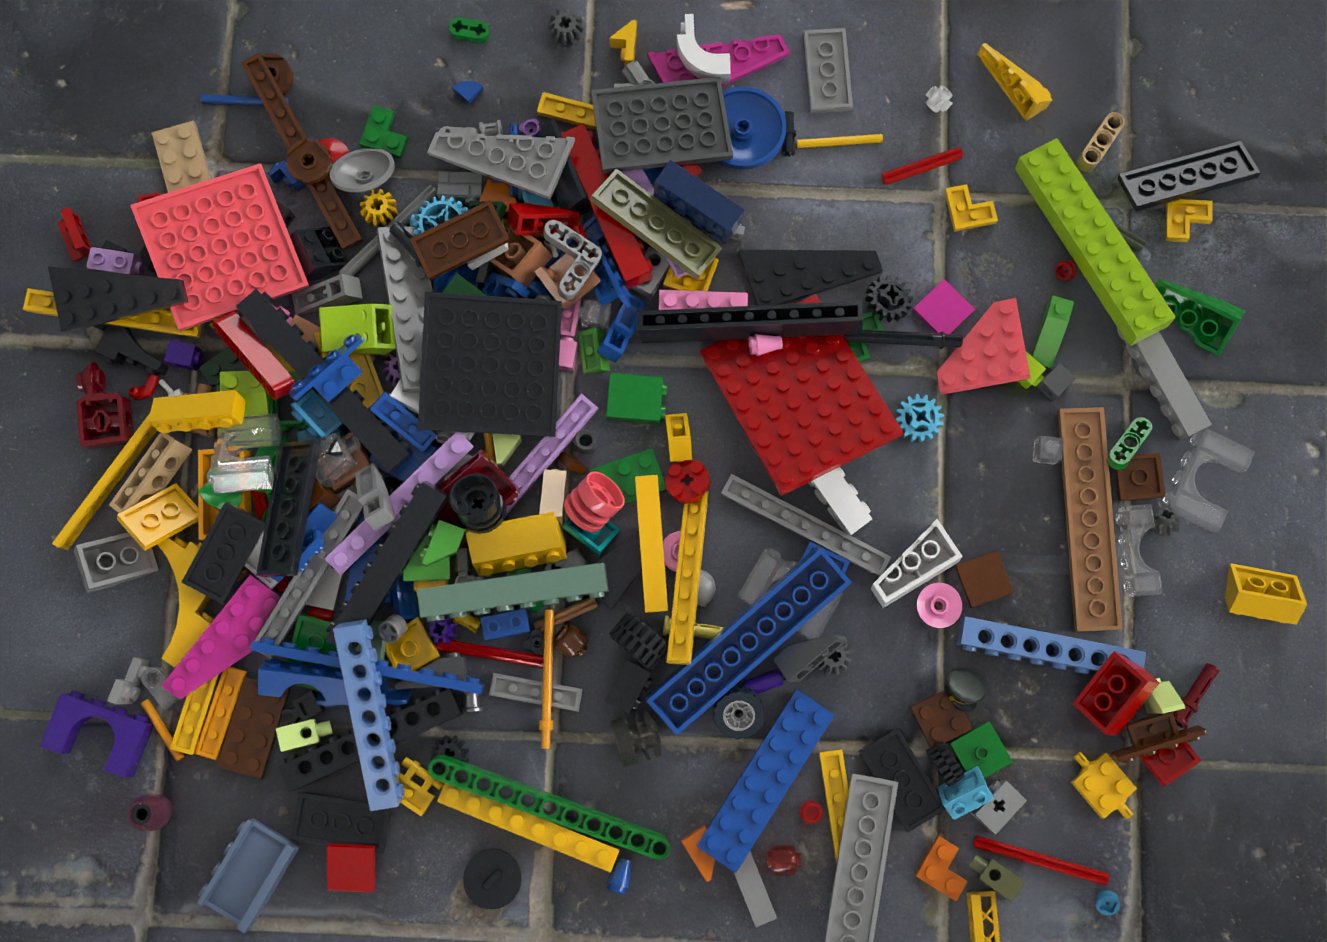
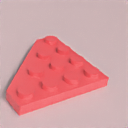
M1016 298L994 302L963 339L962 346L957 347L940 367L937 375L941 395L1030 379Z

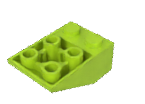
M360 304L320 307L321 352L330 353L334 349L338 350L344 345L343 341L349 335L359 333L365 341L351 353L387 355L396 349L392 320L393 305Z

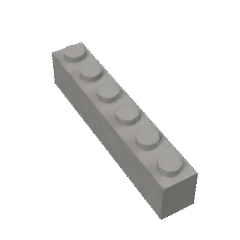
M1117 329L1119 337L1128 346L1130 356L1136 360L1141 376L1146 378L1149 383L1151 394L1158 399L1163 415L1168 417L1172 424L1173 433L1182 440L1212 425L1160 332L1129 346L1120 330Z

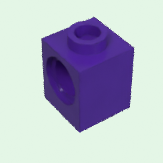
M169 340L164 361L173 367L197 371L198 365H201L203 360L202 350L194 344Z

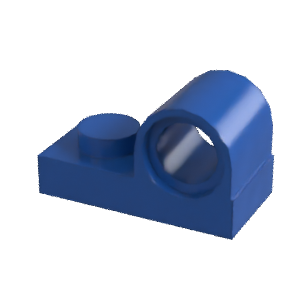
M491 272L482 289V292L487 296L508 298L520 296L526 299L531 292L517 280Z

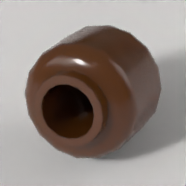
M564 625L554 637L556 640L555 647L567 658L581 657L588 649L586 645L588 636L576 625Z

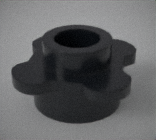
M533 629L529 638L524 640V647L534 651V654L542 655L544 634L540 633L539 629Z

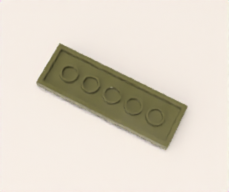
M617 168L591 196V202L696 280H698L722 249L720 245Z

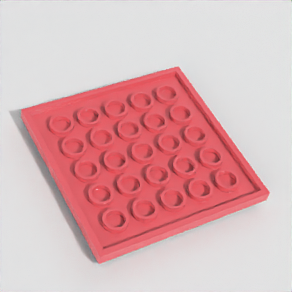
M261 163L130 205L158 277L184 280L188 303L170 307L179 331L220 318L232 311L238 312L239 310L236 305L255 289L261 294L265 291L272 299H276L309 287Z

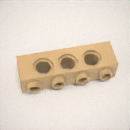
M159 433L109 506L118 513H121L164 490L192 449L168 433Z

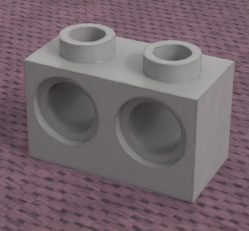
M649 246L642 253L644 258H649V260L658 259L660 264L652 266L653 271H650L652 280L631 289L651 300L667 275L670 264L664 255L652 246Z

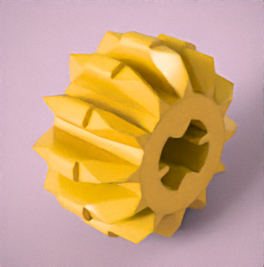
M380 189L377 194L374 190H371L370 197L364 194L363 197L366 201L360 202V206L363 208L360 213L365 217L367 223L373 222V225L377 227L382 222L383 226H386L387 219L390 221L394 219L392 214H397V209L395 208L397 202L395 199H392L391 193L385 194Z

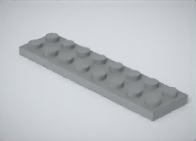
M413 226L404 227L413 237H415L413 232L416 229ZM390 227L377 228L388 305H393L392 321L402 391H420L425 292H433L431 281L426 272L416 265L413 256L389 232Z
M851 773L824 942L874 941L897 794V781Z

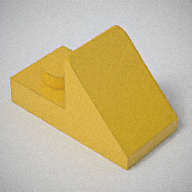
M637 20L629 22L609 39L611 48L621 49V61H625V67L627 64L634 62Z

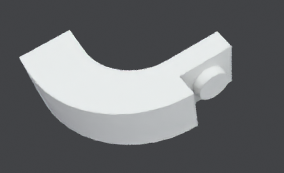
M685 14V22L681 23V34L677 35V50L683 65L699 79L720 77L721 83H729L730 53L713 54L701 49L694 36V14Z

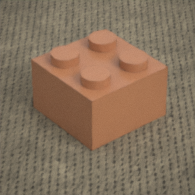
M510 228L507 231L511 240L508 242L509 250L496 256L489 262L498 272L506 277L517 280L527 288L537 276L535 271L541 266L544 267L552 258V254L537 239L530 235H516Z

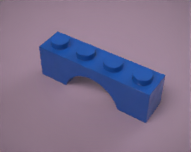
M268 659L258 669V695L281 697L289 686L305 683L316 687L323 694L327 703L348 705L342 670L339 667L333 668L326 667L323 664L308 665L300 661L283 662L279 659Z

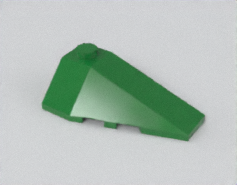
M1158 279L1155 286L1176 317L1174 321L1179 325V328L1183 332L1186 331L1199 347L1220 356L1246 311L1226 301Z

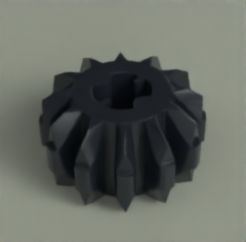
M448 735L443 737L444 743L439 739L436 740L435 743L439 749L432 747L430 750L433 753H437V755H445V753H448V748H450V752H455V756L452 758L463 762L469 761V758L464 757L463 753H468L470 750L469 748L461 749L466 743L464 740L456 744L458 740L456 735L452 737L451 743ZM438 762L434 766L436 770L443 766L442 772L446 770V766L442 762Z

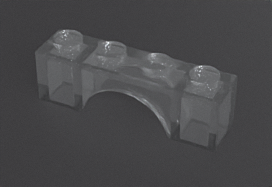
M1152 504L1121 507L1116 514V521L1120 525L1121 530L1119 545L1123 548L1121 565L1126 575L1124 590L1128 593V598L1162 595L1160 571L1147 566L1142 560L1139 551L1142 536L1146 531L1155 527Z

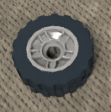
M734 685L715 702L713 707L716 727L729 738L732 737L740 740V738L746 739L751 735L753 736L757 730H760L761 724L764 722L763 702L760 700L758 693L756 694L753 689H749L747 686ZM736 710H742V712L739 713V715H736Z

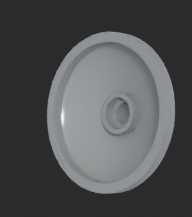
M365 148L345 154L333 164L330 170V178L335 187L346 192L361 193L370 191L383 185L391 177L395 169L394 159L390 153L382 149Z

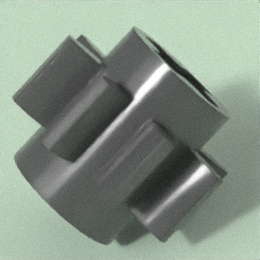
M1161 509L1158 514H1152L1151 529H1155V532L1160 536H1171L1173 531H1179L1180 516H1176L1175 512L1170 509Z

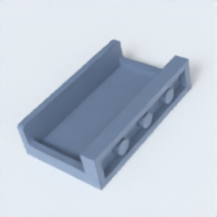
M254 818L246 822L243 821L236 831L238 834L234 843L230 842L223 853L226 855L222 863H218L212 870L211 875L213 878L209 884L206 883L200 890L198 896L201 898L197 903L200 906L206 905L238 924L237 929L243 933L252 929L300 848L296 843Z

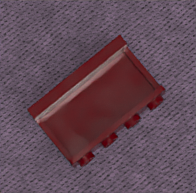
M482 449L438 486L439 489L450 494L453 485L460 478L468 474L479 473L493 480L506 505L513 504L519 495L518 486ZM449 497L433 524L437 525L438 521L441 520L466 529L454 512ZM465 533L459 546V549L467 543Z

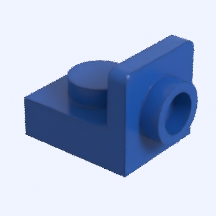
M285 160L274 164L267 173L274 183L283 179L290 188L294 186L298 192L305 187L302 182H299L290 174Z

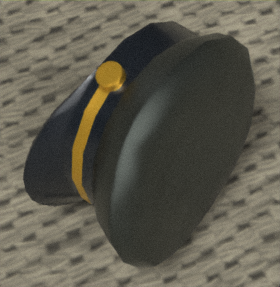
M956 668L950 671L945 682L946 694L961 710L970 712L975 709L978 702L985 698L987 694L986 685L971 670Z

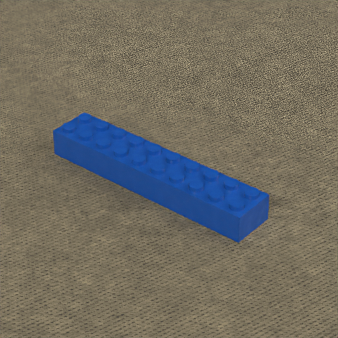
M818 545L692 655L691 665L682 664L646 696L647 703L671 730L678 735L852 582Z

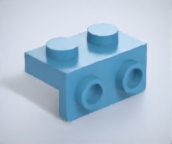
M313 390L297 403L294 401L291 404L294 410L291 412L298 422L304 421L309 426L307 431L314 439L319 437L323 442L343 425V422Z

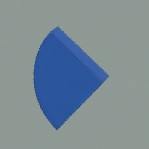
M464 81L453 87L454 92L469 104L484 89L481 84L474 81Z

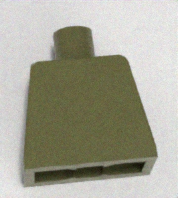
M976 854L969 864V867L979 873L977 879L1008 901L1013 902L1025 884L1024 880L993 859H989L987 862ZM991 870L998 874L995 880L989 877Z

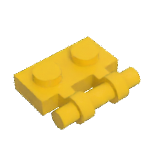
M406 757L401 765L408 770L405 775L400 772L398 776L399 784H403L404 798H402L400 803L418 815L423 816L435 798V795L428 790L431 786L440 790L444 782L435 780L429 775L427 770L421 767V763ZM414 774L425 780L422 786L411 780Z

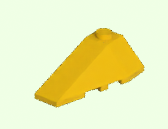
M984 43L981 45L977 55L1025 121L1047 109L1052 101L1051 95L1046 88H1043L1040 82L988 44Z

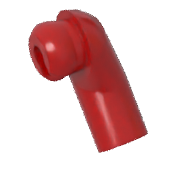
M149 374L145 385L140 387L132 386L129 389V396L138 401L151 397L155 392L160 377Z

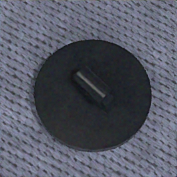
M487 849L476 854L468 862L463 875V885L467 896L474 904L485 909H499L508 905L518 894L522 882V874L517 861L509 853L499 849Z

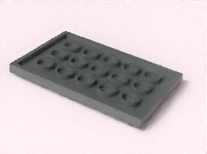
M720 77L591 90L603 173H611L616 168L619 171L665 167L670 160L677 165L733 159Z

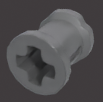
M460 691L463 694L464 704L462 713L482 711L479 694Z

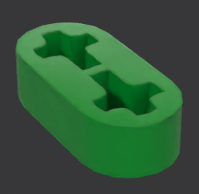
M456 17L450 21V33L457 40L484 43L490 37L488 25L483 21ZM459 25H462L463 29H460L459 32H456L455 28H458ZM480 29H483L484 33H481L480 36H478L476 32H479Z

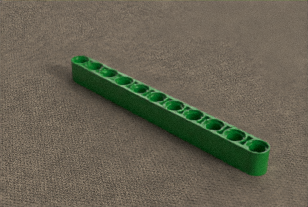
M436 755L429 764V775L435 780L657 860L665 859L670 853L668 838L659 832L446 755ZM434 763H444L446 770L444 772L436 771ZM464 770L467 772L468 778L460 780L457 778L456 772ZM486 778L490 781V786L482 788L479 786L478 780ZM508 786L512 789V794L504 796L500 793V788ZM530 794L534 797V802L526 804L522 801V796ZM547 802H553L556 805V809L548 812L543 806ZM569 810H575L578 813V817L571 820L565 814ZM591 818H597L600 824L593 828L587 822ZM619 826L622 831L619 835H612L609 832L610 828ZM635 834H641L644 837L640 843H634L631 840ZM657 842L665 844V848L661 851L654 850L653 846Z

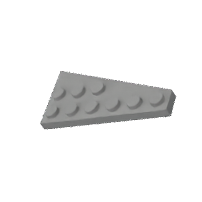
M436 132L427 153L432 157L550 200L574 145L575 138H555L554 136L539 138L528 135L499 134L497 136H486L485 134L463 135L462 133Z

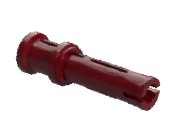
M1206 663L1186 696L1181 698L1185 708L1173 712L1178 727L1186 729L1188 727L1187 722L1193 713H1197L1201 698L1220 672L1214 665Z

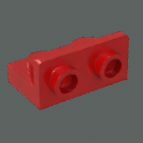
M69 207L60 210L63 219L58 222V227L71 260L76 262L88 257L91 245L79 215Z

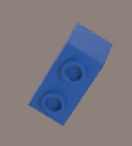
M527 609L480 618L484 640L487 642L531 633L532 631Z

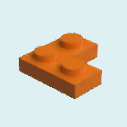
M937 835L915 876L957 901L968 882L948 869L959 848Z

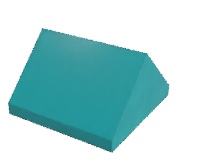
M571 519L562 527L566 533L599 558L620 532V529L610 521L598 532L593 533L583 530Z

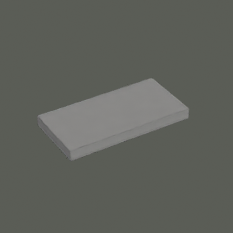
M846 28L803 30L810 113L852 111L853 100Z

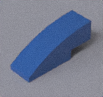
M631 293V297L628 298L631 307L627 308L621 302L597 350V353L614 363L623 355L629 338L635 331L638 324V311H643L646 305L645 301Z

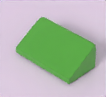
M594 327L578 332L583 375L610 371L609 359L597 353L605 335L604 329Z

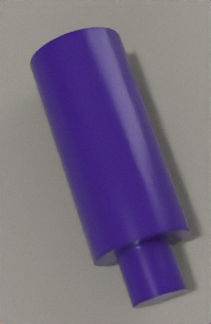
M776 669L743 682L744 686L753 689L756 694L783 685V681L786 678L782 672Z

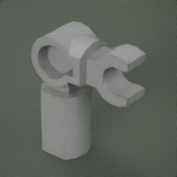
M460 548L457 554H454L455 572H458L455 584L479 581L484 577H491L490 575L475 577L474 574L468 575V572L471 571L469 548Z

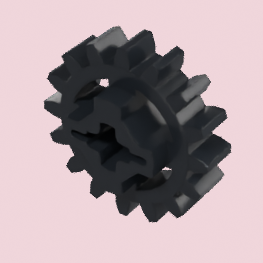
M887 275L885 280L880 276L877 281H872L865 292L868 294L865 297V301L870 302L867 309L873 308L872 315L879 314V320L881 321L886 317L889 323L893 318L897 322L901 317L904 318L912 308L911 301L913 297L908 296L911 290L904 288L905 282L899 284L897 277L893 281L890 275Z

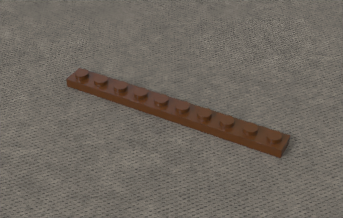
M260 52L242 61L241 64L288 150L295 142L303 139L308 140ZM306 157L304 159L306 162L304 165L311 166L313 164L314 158L312 157L311 159H309L308 157ZM326 176L323 180L308 185L342 249L346 250L363 241L329 177Z

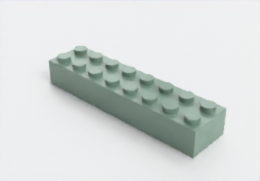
M604 563L417 589L420 618H427L428 622L445 620V615H450L451 618L468 617L467 612L474 611V615L489 614L492 608H497V612L514 610L513 605H520V608L536 607V602L543 601L544 605L558 604L559 599L566 598L567 602L582 600L581 596L590 595L591 599L605 597L604 592H609Z

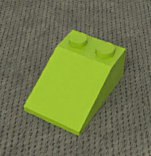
M249 371L220 372V391L236 390L247 401L242 425L224 428L226 442L272 441V427L269 425V394Z

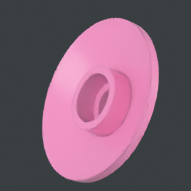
M933 583L926 586L920 592L917 599V611L920 618L927 625L934 628H945L951 626L959 619L962 612V600L959 593L952 586L945 583ZM935 602L941 603L942 607L940 610L934 608Z

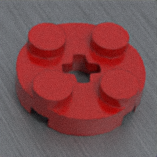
M684 460L683 462L670 465L665 478V486L669 495L682 504H691L702 499L701 496L708 492L711 484L707 469L698 460ZM686 478L693 479V481L689 483V486H686L685 483H683V481Z

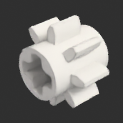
M942 85L939 88L936 86L932 87L926 93V96L929 98L926 104L936 113L940 110L942 112L946 111L953 104L949 100L952 97L951 92Z

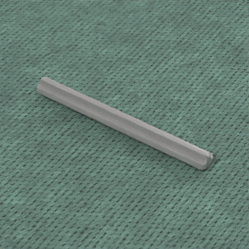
M429 185L386 227H391L396 222H400L405 227L410 222L412 214L420 213L418 210L419 206L426 207L425 200L430 203L433 201V196H438L436 188ZM378 237L373 238L339 271V274L354 276L380 251Z

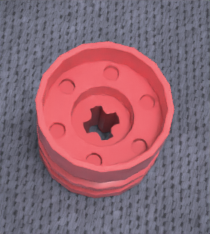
M595 471L590 472L578 484V487L564 499V508L570 519L577 526L593 533L598 532L610 520V517H613L624 506L625 499L615 482L606 475Z

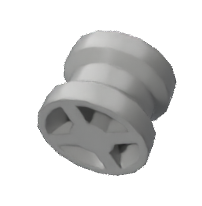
M396 614L390 615L378 627L379 636L387 643L396 642L407 631L406 621Z

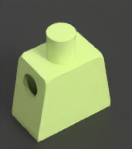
M315 719L276 728L281 752L320 743V737L333 734L330 720L317 723ZM311 729V736L304 738L303 731Z

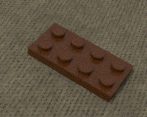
M491 200L410 239L429 280L511 241Z
M250 677L244 678L217 767L259 779L264 778L277 735L276 728L280 726L281 712L285 709L291 689L287 688L281 697L258 695V680Z

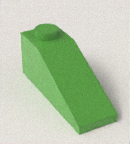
M1052 296L1045 304L1031 355L1047 369H1052L1074 301L1057 296Z

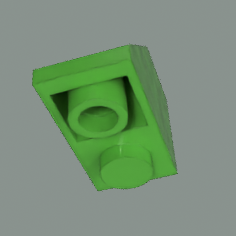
M441 520L438 521L437 525L433 524L428 537L432 538L429 546L424 545L420 555V559H423L422 565L427 567L457 554L465 529Z

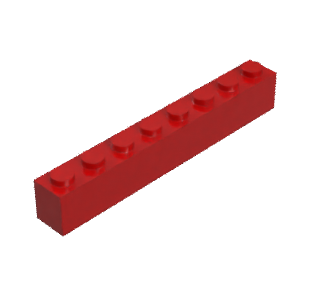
M582 124L561 133L562 138H575L574 145L569 154L627 289L652 280L650 271H653V267L649 258L645 259L642 254L645 252L641 240H636L632 231L590 201L595 191L611 175L610 173L602 172L599 148H594L593 143L596 141L592 131H587L585 125Z

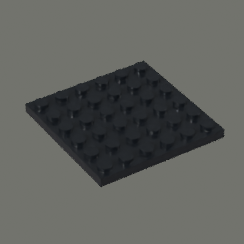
M425 292L418 429L555 437L562 301Z

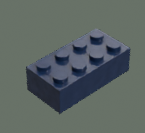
M670 160L655 180L653 196L663 204L671 207L682 218L685 217L690 220L691 224L698 230L703 229L708 232L714 241L726 244L740 225L744 213L743 208Z

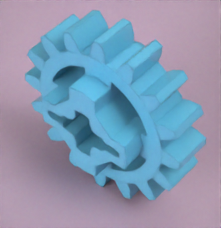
M916 394L914 400L908 396L906 398L907 403L902 401L899 404L902 409L896 410L895 414L900 416L896 418V421L900 423L901 429L905 431L903 434L904 438L910 435L911 442L918 438L919 442L922 443L925 437L931 440L933 438L932 433L937 435L940 432L936 427L943 426L944 423L939 421V419H942L944 414L938 413L941 405L935 407L936 399L928 401V395L920 399L919 394ZM918 404H919V405H923L924 407H918V408H917V407H915L914 405H918ZM930 411L933 415V420L930 418ZM919 414L923 417L920 422L916 420ZM905 416L908 417L909 425L906 423ZM923 429L925 432H917L914 430Z

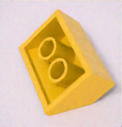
M1230 563L1225 591V600L1230 613L1297 625L1307 606V602L1296 575Z

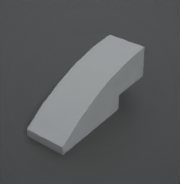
M373 462L356 472L355 478L357 498L363 505L364 519L377 531L395 520L387 488L377 465Z

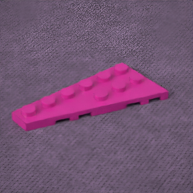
M250 574L162 683L161 687L181 700L251 653L252 641H255L281 596Z

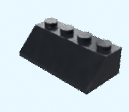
M555 119L549 121L533 135L539 138H546V136L562 138ZM569 155L553 192L557 201L554 203V207L578 211L582 215L589 212L587 197Z

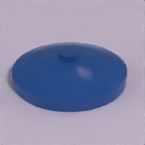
M735 87L723 91L733 159L717 162L726 167L739 170L753 169L768 163L778 154L786 136V118L781 106L772 96L756 88Z

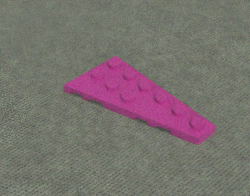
M780 34L756 37L754 40L748 41L734 40L733 43L726 44L720 42L699 45L701 49L709 53H730V82L721 83L722 88L790 55V51ZM668 49L666 52L655 53V51L647 52V57L661 83L699 79L683 65L678 50Z

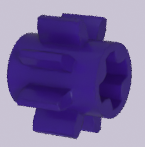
M446 616L445 620L429 624L431 633L428 635L436 637L435 643L441 644L443 641L446 644H450V639L457 637L455 628L458 625L450 623L451 617Z

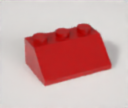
M1113 651L1072 704L1105 735H1119L1160 682L1141 666Z

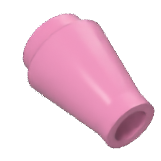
M754 334V336L749 337L751 355L756 354V356L782 349L783 347L781 336Z

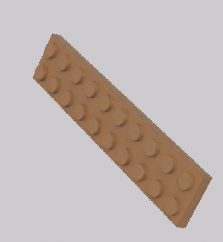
M1104 407L1059 409L1057 413L1075 632L1123 630L1110 474L1107 462L1108 450Z

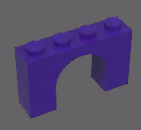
M71 690L70 693H61L39 746L59 754L70 753L82 725L89 719L97 716L106 720L114 732V745L104 770L125 778L133 777L154 727L153 723L148 722V717L137 713L134 716L126 714L127 709L113 706V708L105 706L106 702L100 699L92 698V701L85 699V694Z

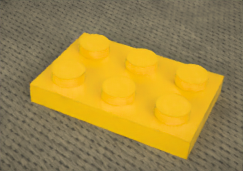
M175 483L117 514V520L146 551L198 522L199 513L198 506Z

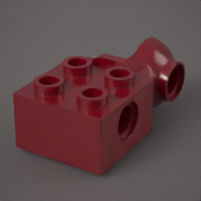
M92 362L76 375L79 391L85 392V395L76 401L80 446L88 449L126 445L134 435L131 400L114 392L103 393L106 389L105 374L96 362Z

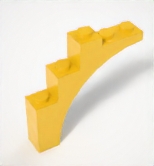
M169 537L157 545L167 556L175 574L179 590V613L172 640L161 659L175 668L214 620V617L203 612L212 598L181 583L202 542L198 544L189 542L187 545L185 541L178 537H175V539Z

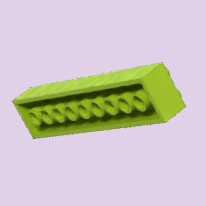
M1058 138L1020 156L1015 167L1016 172L1129 346L1167 328L1176 318L1174 313Z

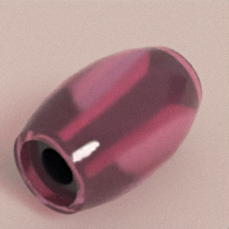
M158 793L144 794L136 798L129 806L127 812L128 822L138 831L153 832L163 828L170 821L173 807L170 800L164 795Z

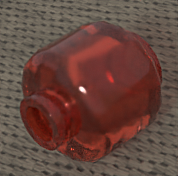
M791 844L774 845L771 851L767 852L768 870H772L775 876L795 875L797 867H801V853H796L795 846Z

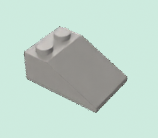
M129 532L79 544L74 549L86 593L109 588L159 571L152 547L144 551Z

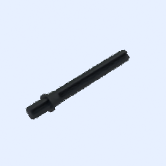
M863 330V334L842 335L846 342L935 346L940 349L944 347H961L963 343L962 335L945 334L944 331L940 333Z

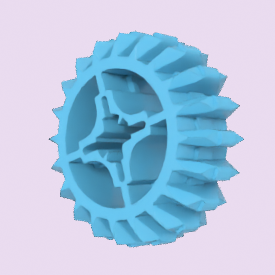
M443 195L440 201L433 196V203L431 204L425 200L426 207L419 206L418 208L421 214H414V218L417 220L412 224L416 229L413 232L414 235L417 236L425 232L426 225H430L433 228L452 219L451 213L458 216L468 211L467 207H462L461 201L455 203L453 197L446 201ZM441 212L438 216H433L434 214Z

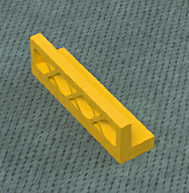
M995 891L966 892L971 942H992L990 940L992 937H994V942H1000ZM990 896V906L984 913L981 907V897ZM985 918L992 923L993 930L987 937L984 935L983 928Z

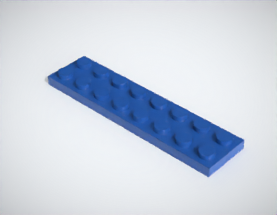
M796 689L696 844V847L736 873L835 715Z

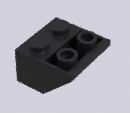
M330 226L295 230L290 236L307 281L322 279L343 268L349 262Z

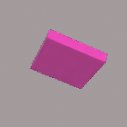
M945 279L913 308V311L935 333L944 331L945 334H951L975 310Z

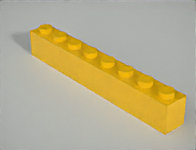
M444 783L437 800L441 804L610 873L620 850V847L599 838Z

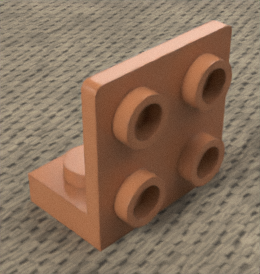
M567 253L548 269L541 266L535 273L555 300L562 301V307L569 309L601 282V279L593 271L574 299H563L558 293L560 281L575 261V258ZM577 267L574 269L577 276L586 275L583 268ZM571 280L568 287H565V291L572 290L575 283L573 280Z

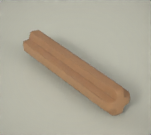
M589 597L554 613V627L597 608L598 604L595 598L591 599ZM545 618L533 624L535 629L540 630V633L544 632Z

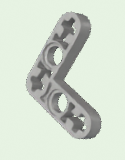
M551 220L544 227V238L575 258V261L560 281L558 287L559 295L563 299L571 300L577 296L598 265L602 251L597 245L557 220ZM556 229L557 233L551 234L550 230ZM565 234L563 241H561L560 238ZM574 239L577 241L578 247L571 248L567 245L566 241ZM584 246V250L580 253L581 247ZM592 252L595 255L590 259L587 256ZM581 267L585 270L586 275L577 276L574 269ZM571 280H573L575 283L572 290L565 291V287H568Z

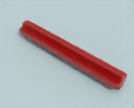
M956 147L884 172L881 176L884 185H888L961 160L963 152L960 147Z

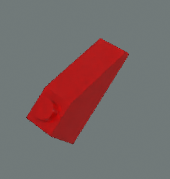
M509 203L506 224L516 235H542L546 223L551 220H557L569 228L578 226L580 213L578 211L532 203ZM556 229L550 230V233H551V234L557 233V230H556Z

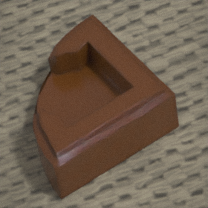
M561 452L558 457L559 461L571 471L584 475L588 469L583 463L567 453Z

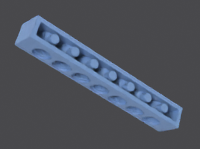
M966 616L960 619L956 643L957 645H962V650L976 652V649L985 650L986 655L999 656V653L1008 655L1007 659L1021 661V657L1030 659L1032 664L1044 665V662L1053 663V668L1066 670V666L1075 668L1074 672L1089 674V671L1098 672L1113 651L1118 652L1144 668L1146 652ZM980 631H984L987 634L988 639L986 643L979 641L978 634ZM1003 635L1007 636L1010 640L1007 648L1001 644ZM1025 640H1029L1032 644L1030 652L1024 650L1023 643ZM1048 644L1054 647V655L1052 657L1046 653ZM1070 649H1074L1077 653L1075 661H1072L1068 656ZM1094 653L1099 657L1097 665H1094L1091 661V656Z
M366 619L341 623L333 631L370 811L398 807L402 798H404L403 784H399L400 767L398 761L395 762L393 754L395 753V742L393 739H390L389 734L391 722L389 716L386 717L385 715L386 697L384 694H381L380 690L382 677L380 671L376 670L377 652L371 645V639L373 638L372 628L370 625H367ZM352 642H358L362 647V651L354 650ZM356 666H364L366 674L359 673ZM361 688L369 689L371 696L363 695ZM366 711H372L376 718H368ZM370 734H377L380 737V741L372 740ZM375 756L382 757L385 763H378L375 760ZM379 779H386L389 782V786L382 785Z

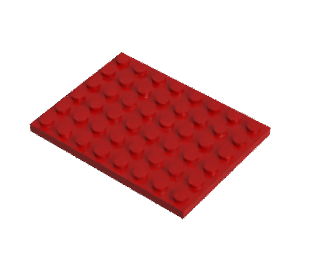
M815 294L796 304L821 303V301ZM842 335L782 337V349L756 356V354L751 355L749 339L720 340L699 351L701 358L781 496L903 436V430Z

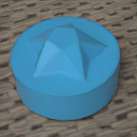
M1104 890L1096 895V908L1101 914L1110 916L1119 911L1120 901L1114 892Z

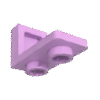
M95 247L90 249L86 266L90 270L143 275V261L134 253Z

